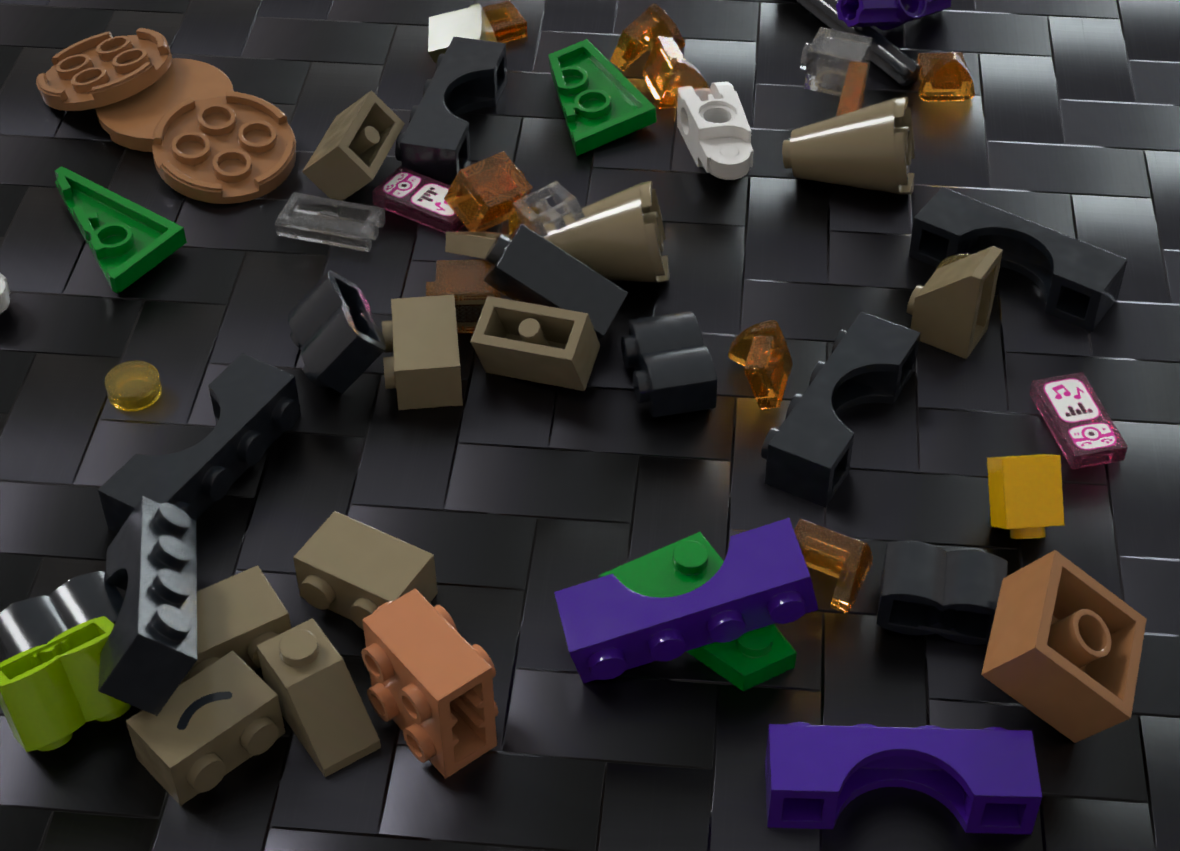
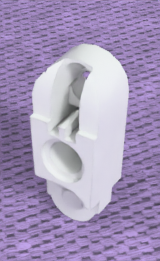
M725 81L711 83L710 88L693 89L692 86L679 87L677 127L697 167H704L706 173L710 172L711 175L724 180H735L745 176L750 167H753L754 151L751 145V129L733 85Z

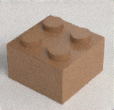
M1054 550L1003 578L981 675L1074 743L1079 742L1131 718L1147 619L1058 551Z

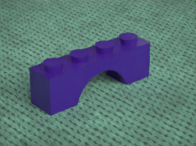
M790 518L730 536L726 558L717 573L699 588L682 595L663 598L645 596L624 586L614 574L554 592L568 650L583 684L597 679H613L621 675L625 670L654 661H670L678 658L686 651L714 642H730L738 639L746 632L775 623H791L806 613L819 610L811 576Z
M805 722L769 724L765 757L767 828L834 829L843 809L859 795L878 788L903 787L923 792L941 802L953 813L965 833L1032 835L1042 800L1032 731L1007 730L1001 727L949 729L934 725L909 728L877 727L872 724H857L853 726L811 725Z

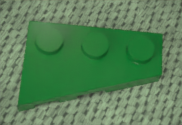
M588 39L548 55L550 71L576 156L657 122L656 107Z
M698 532L598 575V578L614 574L624 586L636 593L658 598L674 597L691 592L705 584L717 573L724 561L702 533ZM775 624L746 632L738 639L730 642H714L686 651L742 691L795 668L797 655L796 650Z

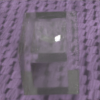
M820 27L812 44L806 43L801 54L800 69L806 70L804 89L857 100L869 75L873 38Z

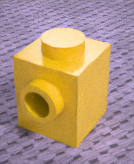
M1037 454L987 458L992 527L1010 529L1011 539H1032L1046 537L1045 527L1065 525L1060 455Z

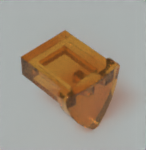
M653 3L623 30L610 62L625 71L647 50L662 55L678 54L685 47V42L670 16L659 5Z
M656 37L642 75L659 109L677 107L679 87L692 86L693 89L710 88L699 70L685 60L673 38Z
M962 52L918 53L917 63L920 66L918 73L920 87L918 92L922 100L960 101L974 97L973 80Z
M768 320L752 325L741 332L731 343L728 352L729 359L745 366L744 371L759 409L780 407L793 366L787 343L778 322Z
M800 518L794 532L806 565L838 578L830 608L847 614L855 603L866 576L872 567L873 557L868 543L850 538Z

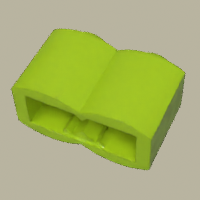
M101 616L76 625L59 634L47 644L25 650L0 663V706L14 738L26 752L33 750L50 751L66 744L72 738L73 732L86 722L92 720H113L130 709V704L98 691L100 654L114 627V624L107 617Z

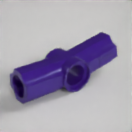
M839 0L836 4L838 20H843L848 27L876 26L884 31L946 10L951 7V0Z

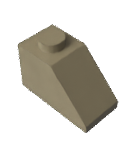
M992 246L942 266L934 272L924 286L917 285L907 305V313L912 315L910 329L921 332V342L964 359L968 358L988 330L1003 249Z
M313 618L257 645L264 682L278 694L282 716L324 777L381 748L380 739L343 658Z

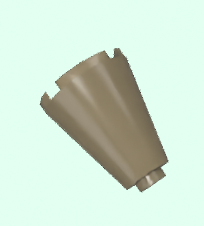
M908 97L894 98L792 130L790 140H784L782 145L785 169L792 168L794 177L899 195L912 194L915 173H907V165H911V159H915L912 112L911 107H907Z
M652 181L639 183L536 228L535 233L610 281L645 283L669 281L668 255L661 256V252L664 251L663 240H666L656 190L652 189Z

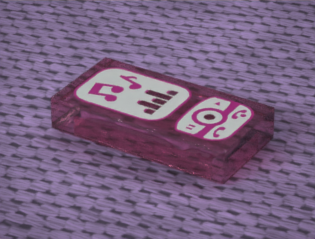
M400 166L372 191L373 205L446 234V232H458L466 224V221L452 203L471 195V193L465 191L450 198V200L457 198L451 203L448 197L463 190Z
M1083 372L1032 381L1029 394L1072 470L1123 461L1125 459L1128 446Z

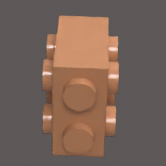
M415 588L394 601L382 604L371 615L362 619L366 648L362 649L361 654L370 672L372 686L367 690L369 701L382 720L388 722L392 719L400 727L409 749L420 762L425 763L429 760L446 779L497 746L495 717L498 716V708L493 692V678L496 676L494 664L480 645L474 644L471 646L457 632L453 619L442 606L436 605L433 607Z

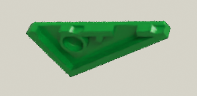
M63 166L55 170L56 187L113 292L119 294L187 243L184 227Z

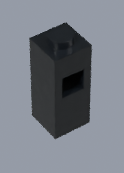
M522 223L509 237L501 233L484 259L491 264V267L482 281L515 301L588 313L598 340L607 332L628 294L627 291Z

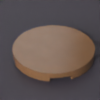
M146 28L137 29V35L113 37L112 33L108 31L91 36L70 45L53 56L51 59L53 66L46 73L38 74L36 85L45 104L57 110H89L119 102L148 88L169 69L172 63V53L166 38L161 33Z
M172 58L169 69L151 86L129 98L95 108L98 122L110 134L111 141L132 150L153 152L152 136L155 126L170 108L190 97L195 101L211 97L226 96V91L234 92L229 77L215 66L192 59Z
M226 91V96L211 97L197 101L192 97L185 99L170 108L160 118L152 136L154 164L161 178L178 193L207 203L234 204L262 197L275 190L287 179L296 161V139L292 128L287 122V116L270 102L246 93Z

